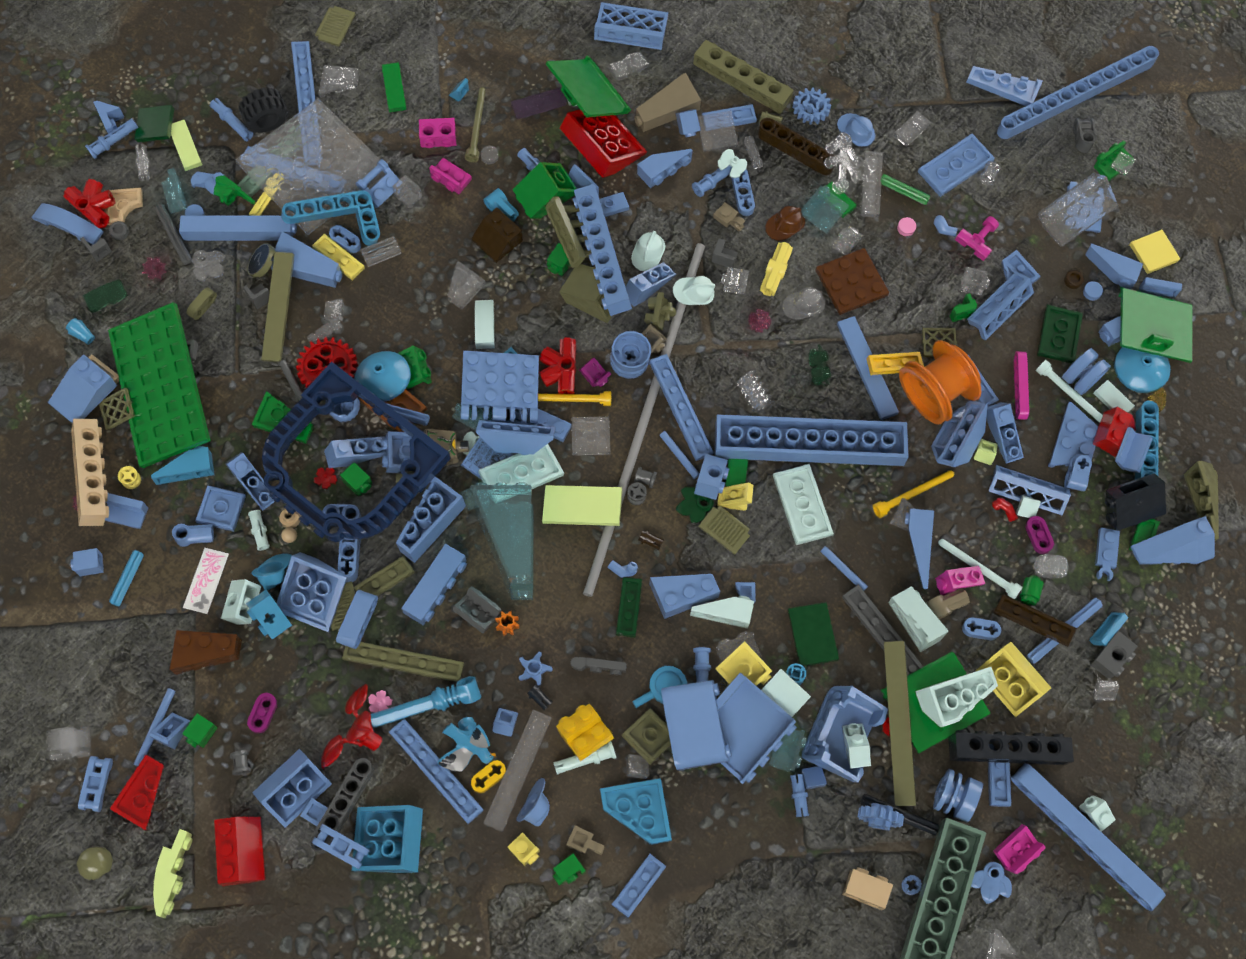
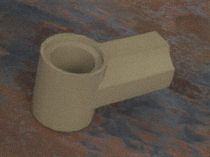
M963 588L945 596L939 595L927 602L939 620L950 615L952 611L970 603L969 596Z

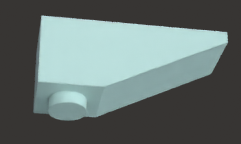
M746 596L731 597L693 606L690 616L748 629L754 601Z

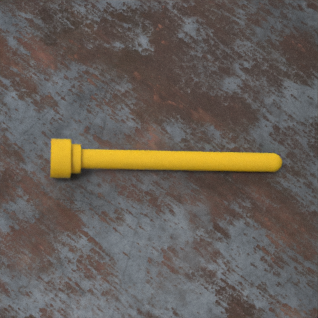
M604 391L600 395L538 394V401L600 402L603 406H611V391Z
M949 470L888 502L879 501L873 504V511L878 518H882L888 514L891 508L952 478L954 472Z

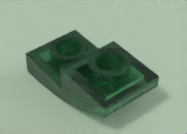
M120 279L104 284L83 295L90 312L94 313L106 305H114L128 296Z

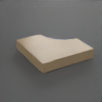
M141 188L110 190L116 204L104 209V212L110 217L108 225L117 221L125 223L127 215L132 210L143 207V191Z

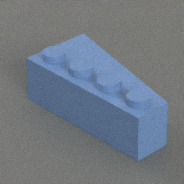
M437 477L432 479L430 486L423 493L421 502L414 509L412 518L407 522L396 542L400 552L414 563L466 507L463 497Z

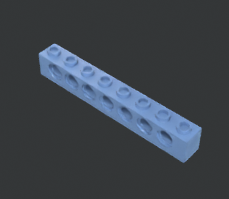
M595 183L574 190L576 197L573 198L575 208L580 210L577 212L579 222L584 224L581 226L583 236L588 238V240H585L587 250L592 252L589 258L591 264L596 266L593 272L595 279L600 280L597 286L600 295L604 294V298L601 299L604 310L608 309L610 316L631 310L632 307Z

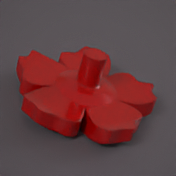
M322 467L317 469L316 475L318 477L314 478V483L318 486L322 485V489L330 488L331 484H336L338 481L336 475H334L335 470L333 468H326L324 470Z

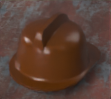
M786 206L767 221L765 225L766 233L770 238L777 241L788 239L804 228L805 217L801 213L800 207Z

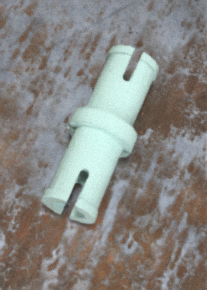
M253 510L248 513L252 525L251 533L255 537L257 550H266L270 547L266 535L267 528L263 524L261 511Z

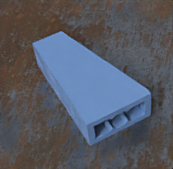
M281 232L275 252L294 254L292 277L336 288L337 282H340L342 279L339 263L292 236ZM272 256V258H271V261H272L271 269L273 270L274 257Z

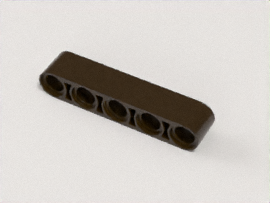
M771 118L761 120L758 130V136L761 140L822 175H830L833 172L836 163L834 154Z

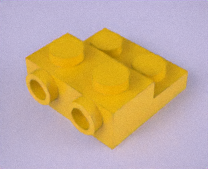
M590 703L586 706H579L570 717L565 716L561 718L556 726L559 734L580 762L614 739L613 734L602 722L600 716Z

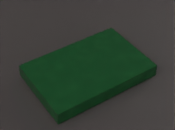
M1046 305L1037 356L1072 364L1076 358L1083 313Z
M827 602L788 608L787 611L798 663L804 667L838 661L839 656Z

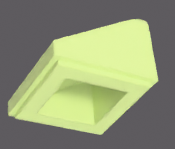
M981 439L976 448L974 460L992 465L997 453L998 444Z

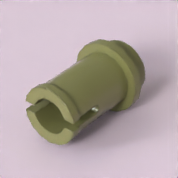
M762 111L759 122L764 118H771L781 124L782 116Z

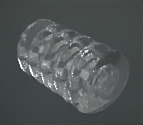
M752 370L743 375L737 382V385L741 388V392L745 394V399L749 400L748 404L752 406V411L757 413L774 405L775 401L768 402L772 396L770 394L764 395L768 389H761L764 383H757L761 377H754L757 371Z

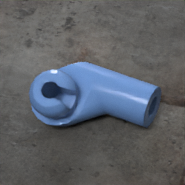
M942 215L935 217L934 225L940 234L956 236V227L948 226Z
M613 560L609 564L608 569L623 578L635 575L638 565L635 562H630L628 565L621 566Z

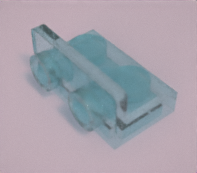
M175 168L168 169L169 177L166 178L167 181H163L161 184L169 211L172 214L186 210L188 206Z
M794 730L790 736L785 734L781 739L783 744L776 752L773 750L769 766L791 773L795 768H799L802 756H799L800 748L804 749L807 737L804 736L805 731Z

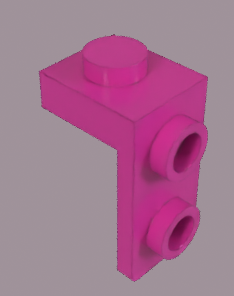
M980 566L947 570L935 578L937 588L943 596L957 589L985 584Z

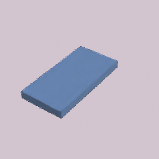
M970 134L920 167L918 173L941 197L992 163L995 157L973 134Z

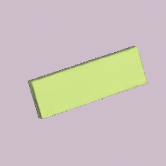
M185 120L172 123L171 136L185 171L202 166Z

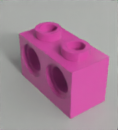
M455 118L419 119L421 147L456 146Z

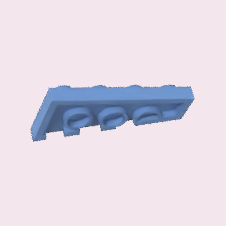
M973 66L966 83L1028 106L1034 103L1043 80L1037 79L1035 82L1028 80V77L1021 76V78L1011 77L1009 73L996 74L994 70Z

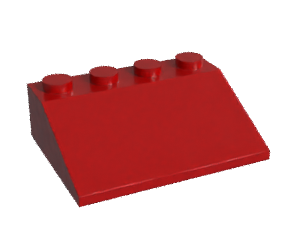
M581 110L568 112L560 126L565 136L602 178L616 174L647 153L644 147L615 115L586 117Z

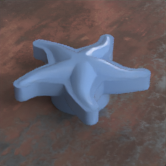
M538 652L529 661L520 657L519 660L525 668L523 675L519 676L520 681L532 677L537 682V686H541V674L546 671L552 672V667L541 664V652Z

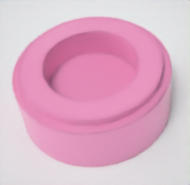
M908 217L902 218L897 226L898 232L903 236H911L916 229L915 221Z

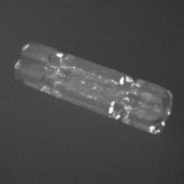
M752 136L745 137L744 144L747 147L753 168H761L763 162L759 158L760 154L756 144H754V138Z
M335 318L330 321V324L327 323L316 330L315 334L311 333L308 335L307 339L309 342L317 344V338L323 340L332 334L333 330L337 331L342 325Z

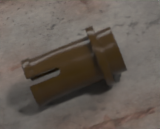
M643 530L638 539L641 541V544L645 543L657 550H660L664 539L649 533V530Z

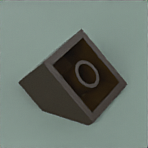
M495 208L482 220L471 238L496 263L523 241L522 230L499 208Z

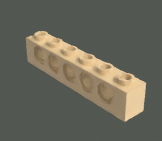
M73 419L71 436L79 526H104L105 518H109V506H105L108 493L103 487L106 485V474H102L105 461L104 458H101L103 443L99 442V438L101 439L102 428L98 427L97 419Z

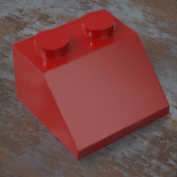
M1118 406L1105 411L1093 444L1117 457L1127 428L1131 427L1136 432L1133 415Z

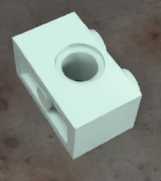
M246 579L231 581L221 619L237 625L251 624L252 619L246 612L249 610L246 603L259 595L261 586Z

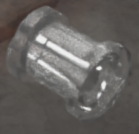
M987 162L984 172L979 176V180L985 185H993L996 174L1001 170L1000 165L996 162Z

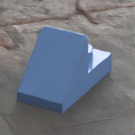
M94 101V105L109 134L117 128L115 121L123 119L124 115L117 106Z

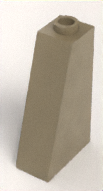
M684 73L636 108V116L634 117L636 125L640 126L642 131L645 132L676 120L675 113L691 109L699 111L701 99L687 74Z

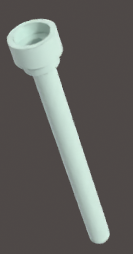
M1047 360L1036 369V372L1040 375L1048 376L1099 423L1101 422L1103 415L1052 371L1053 368Z
M945 539L939 540L938 543L941 547L971 567L980 566L982 574L1004 588L1005 592L1008 593L1007 596L1015 599L1023 588L1018 583H1009Z

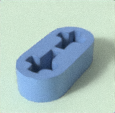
M340 225L333 226L330 229V238L349 253H357L360 250L361 243L356 235ZM341 232L342 237L339 235L335 237V233L339 234ZM348 241H349L350 243H354V242H355L356 245H355V246H354V245L349 246Z
M969 618L963 623L962 631L969 637L995 640L1001 634V627L995 621ZM971 623H973V627L980 628V629H975V630L972 632L971 629H970L969 627H967V626H969ZM991 626L993 627L992 629L996 632L993 635H990V631L984 629H989Z

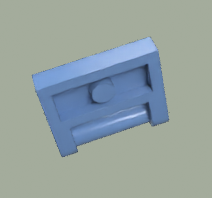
M380 159L377 162V166L362 180L359 179L356 182L360 190L367 191L371 195L373 205L376 208L403 184L383 159ZM383 171L385 175L369 189L367 184Z

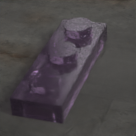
M561 87L511 101L516 119L566 106V99L560 90Z

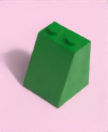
M540 162L512 190L516 195V199L525 209L526 215L530 219H541L547 215L545 207L552 197L559 196L563 204L575 196L574 190L577 188L561 163Z

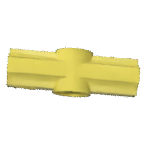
M778 242L774 255L769 260L765 272L766 275L760 287V291L764 295L775 296L780 280L785 275L788 266L787 262L793 249L786 242Z

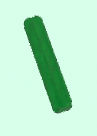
M883 174L880 179V184L924 205L930 199V195L886 174Z

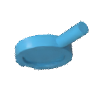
M674 666L658 668L650 679V691L632 701L635 708L653 698L663 704L661 689L687 684L686 677L680 669Z

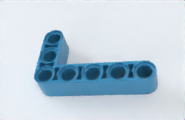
M361 190L289 202L282 208L281 218L287 224L355 213L361 238L365 245L374 246L380 236L372 198L367 191ZM358 199H365L367 203L361 204L358 202ZM345 201L349 206L343 207L340 202ZM327 204L331 209L325 210L322 208V205ZM309 207L313 212L306 213L304 208ZM290 210L293 211L295 215L288 216L285 212ZM362 216H369L371 221H364ZM373 233L375 238L370 239L366 234Z

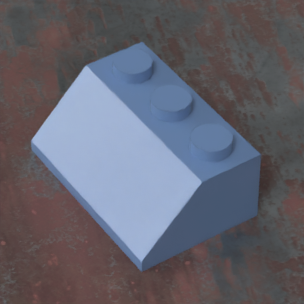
M299 749L252 793L286 828L304 811L311 798L316 799L332 783Z

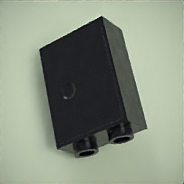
M1154 473L1107 489L1105 505L1107 507L1106 520L1108 524L1119 531L1165 515V482Z

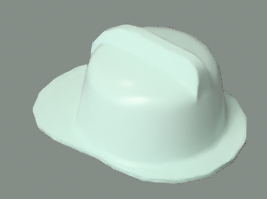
M656 231L643 234L638 239L632 252V264L640 271L645 272L657 266L665 251V242L656 234Z
M705 276L681 278L675 282L673 294L682 304L706 305L712 302L714 298L715 284Z

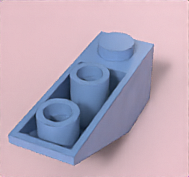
M686 149L650 155L638 164L637 174L652 188L655 185L661 184L669 175H674L682 166H687L692 160L693 150Z
M663 262L629 279L625 287L630 304L636 306L647 300L670 281L676 273Z
M1001 402L988 406L986 417L988 426L998 444L1005 463L1024 458L1011 404Z
M385 437L331 441L324 450L328 467H347L353 462L357 464L386 456V450L382 449V438Z
M240 452L225 463L262 511L275 502L269 496L271 493L264 485L263 478L244 453Z

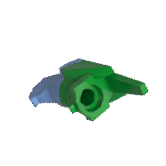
M196 172L191 178L193 188L197 186L207 189L214 196L220 197V202H224L227 206L235 201L236 196L242 197L253 205L256 204L250 196L241 190V187L221 172L215 174Z

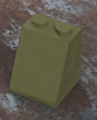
M580 264L578 268L572 270L562 286L560 294L566 303L608 323L612 316H610L608 309L604 310L601 300L604 298V294L600 295L597 286L600 280L595 279L593 269L596 268Z

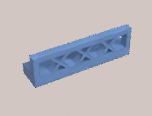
M1015 272L967 319L970 325L979 329L982 339L987 340L1034 293L1030 277Z
M998 465L994 469V477L988 489L989 492L1019 502L1022 495H1015L1013 489L1016 487H1023L1026 491L1023 495L1032 498L1031 495L1037 492L1042 493L1045 499L1041 501L1039 508L1059 515H1063L1071 496L1070 489ZM997 479L1005 481L1008 486L1002 490L994 488ZM1056 498L1063 500L1060 509L1052 507L1049 501Z

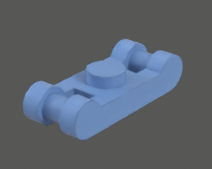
M96 756L89 758L78 802L79 810H86L87 808L92 809L94 812L102 810L103 797L109 772L113 765V759L105 758L103 760ZM97 767L101 768L100 773H95ZM89 794L95 795L94 801L88 799Z
M322 824L319 829L320 833L317 838L314 837L312 844L360 869L363 857L367 856L370 850ZM328 835L333 837L330 845L324 842ZM352 848L357 851L354 858L348 856Z

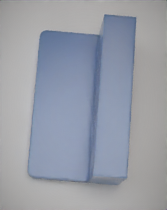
M1128 427L1115 462L1123 470L1140 473L1152 437L1136 433L1133 428Z
M108 493L106 503L109 506V518H105V521L141 529L148 511L146 504L143 501Z

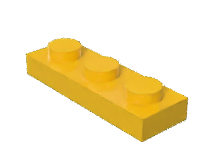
M920 352L869 355L866 358L870 375L899 373L900 369L908 361H915L924 366Z

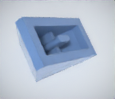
M172 712L150 733V737L175 750L190 720Z

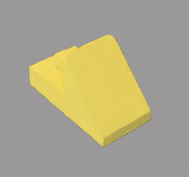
M744 483L724 487L723 492L719 493L717 506L728 509L747 510V504L752 503L754 485Z

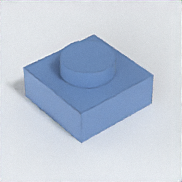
M311 798L300 816L318 826L328 808Z

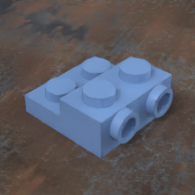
M388 431L385 438H382V449L386 450V456L382 458V467H386V473H401V464L405 460L410 459L409 440L411 437L405 432ZM411 468L407 471H416V469Z

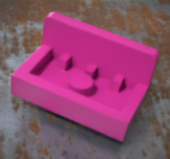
M1021 824L993 852L1006 870L1018 874L1024 871L1033 859L1039 857L1046 847L1035 839L1026 825Z

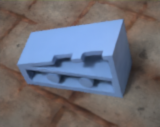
M713 574L650 577L649 585L664 619L689 610L693 606L714 600L720 594Z

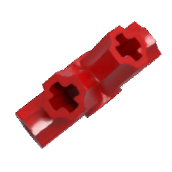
M94 179L86 181L83 193L75 186L68 187L64 191L63 197L83 216L88 218L99 229L109 224L110 217L103 209L116 204L110 190L101 192L103 184Z
M563 338L560 339V352L548 346L541 352L539 361L549 367L540 371L539 375L546 387L558 381V394H575V374L577 371L576 339ZM567 364L571 365L568 369L563 368Z

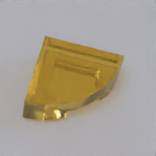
M1163 387L1147 398L1148 401H1153L1158 405L1159 413L1166 406V391Z

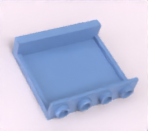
M740 672L718 697L716 704L723 740L726 744L730 745L732 753L729 761L721 764L743 784L745 781L749 783L756 775L754 770L759 765L763 767L770 759L767 755L771 750L776 752L783 744L781 739L784 735L790 736L797 727L794 725L796 723L795 719Z

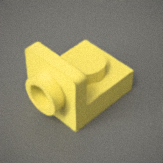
M523 832L507 847L524 866L527 863L533 864L539 858V848Z

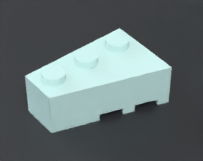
M912 586L893 596L888 602L920 652L941 641L949 632L923 601L919 592L914 590Z

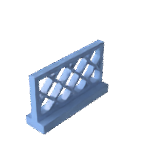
M601 2L595 24L594 40L662 50L668 12ZM604 9L611 10L612 12L606 14ZM627 12L629 15L623 17L620 13ZM638 15H645L646 17L640 19ZM617 16L619 20L614 22L611 18ZM660 17L664 18V20L657 22L654 18ZM633 18L636 22L630 24L628 20ZM651 21L653 25L647 27L645 23Z

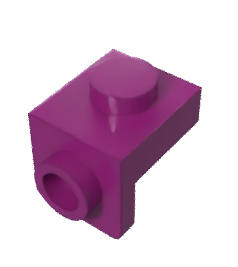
M594 357L579 369L592 387L603 386L609 381L608 377L611 375L609 371L606 372Z

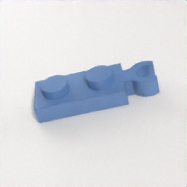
M1102 527L1098 530L1095 566H1100V570L1096 573L1097 579L1102 577V573L1107 575V581L1113 578L1111 569L1117 567L1120 531Z

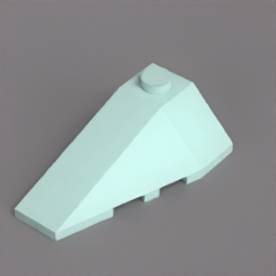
M988 667L915 692L922 711L939 727H944L960 721L963 715L971 711L998 684L992 667Z

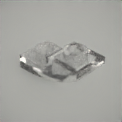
M639 51L626 55L622 61L611 63L608 69L616 81L640 72L648 67L649 63Z

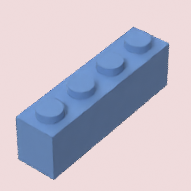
M445 544L401 608L403 613L422 625L426 621L429 622L435 613L433 611L437 605L440 606L444 601V594L447 589H451L454 586L456 576L466 568L465 555Z

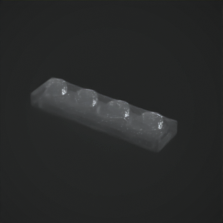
M865 151L861 200V216L879 218L883 152Z

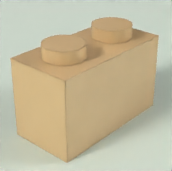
M859 867L856 870L852 869L849 872L842 895L881 911L884 910L893 884L888 883V879L885 877L868 875L869 871Z

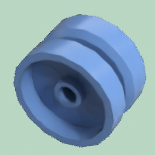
M1090 348L1071 364L1069 369L1063 374L1062 379L1068 384H1072L1080 378L1075 384L1074 390L1082 396L1110 369L1111 365L1105 360H1100L1093 366L1098 359V353Z

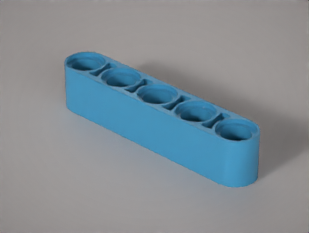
M1146 401L1136 411L1135 425L1136 433L1152 437L1150 449H1148L1144 460L1149 466L1143 463L1140 473L1135 472V480L1154 473L1158 476L1159 408L1155 402Z

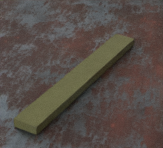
M905 641L884 642L895 806H916Z

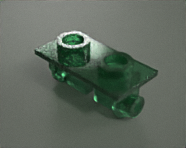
M819 344L818 350L813 348L808 353L810 366H817V368L811 369L812 382L815 385H821L822 381H825L827 385H830L829 378H831V372L826 365L828 354Z

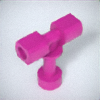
M991 216L987 217L983 222L984 227L978 234L974 233L971 235L965 229H962L955 239L962 246L966 247L968 245L975 250L974 255L982 261L992 251V249L984 244V237L989 231L994 232L999 226L998 221Z

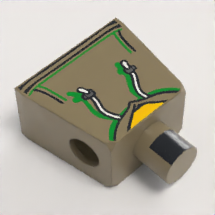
M425 429L427 436L449 452L451 459L445 466L458 463V453L469 452V442L458 441L455 431Z

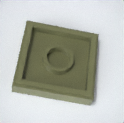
M651 708L622 734V737L650 765L671 746L667 724Z

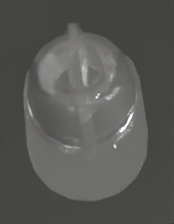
M806 287L786 297L782 305L783 312L791 319H804L821 313L825 308V299L821 291L813 287Z

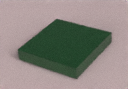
M172 105L140 108L135 140L137 142L170 139L174 107Z

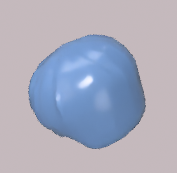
M358 397L354 402L334 405L330 415L339 422L351 421L358 415L360 410Z

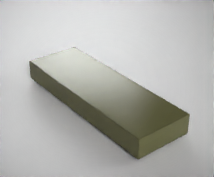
M403 555L353 588L356 592L357 590H362L379 596L415 572Z

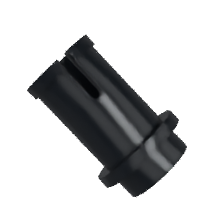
M535 685L527 694L529 699L532 698L545 711L553 701L540 690L541 687Z

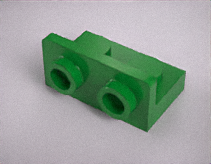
M411 346L398 353L405 358L411 371L410 381L406 389H410L422 382L432 383L431 371L426 363L427 357L422 349Z

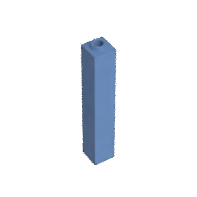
M181 216L179 228L183 241H278L281 232L293 237L297 230L296 223L287 224L282 220L281 216Z

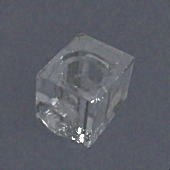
M727 267V272L722 274L721 284H724L723 291L745 295L749 270Z
M966 267L962 275L960 291L981 296L984 289L987 290L990 279H987L988 271Z

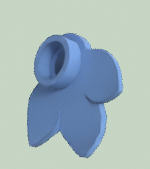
M989 862L984 866L983 870L975 872L971 887L980 888L981 896L986 904L995 901L999 894L1007 898L1010 897L1012 884L1009 878L1004 875V869L999 863ZM993 869L997 870L996 876H991Z

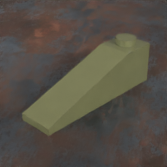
M1197 461L1184 474V478L1198 518L1206 516L1215 533L1216 541L1219 539L1218 474L1211 463Z

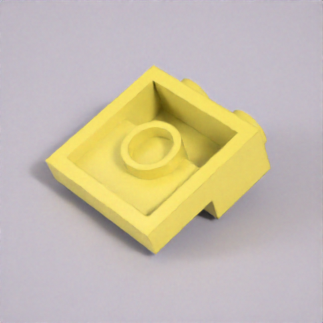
M745 641L715 668L729 685L740 672L756 686L759 683L764 685L771 678L769 674L772 672Z

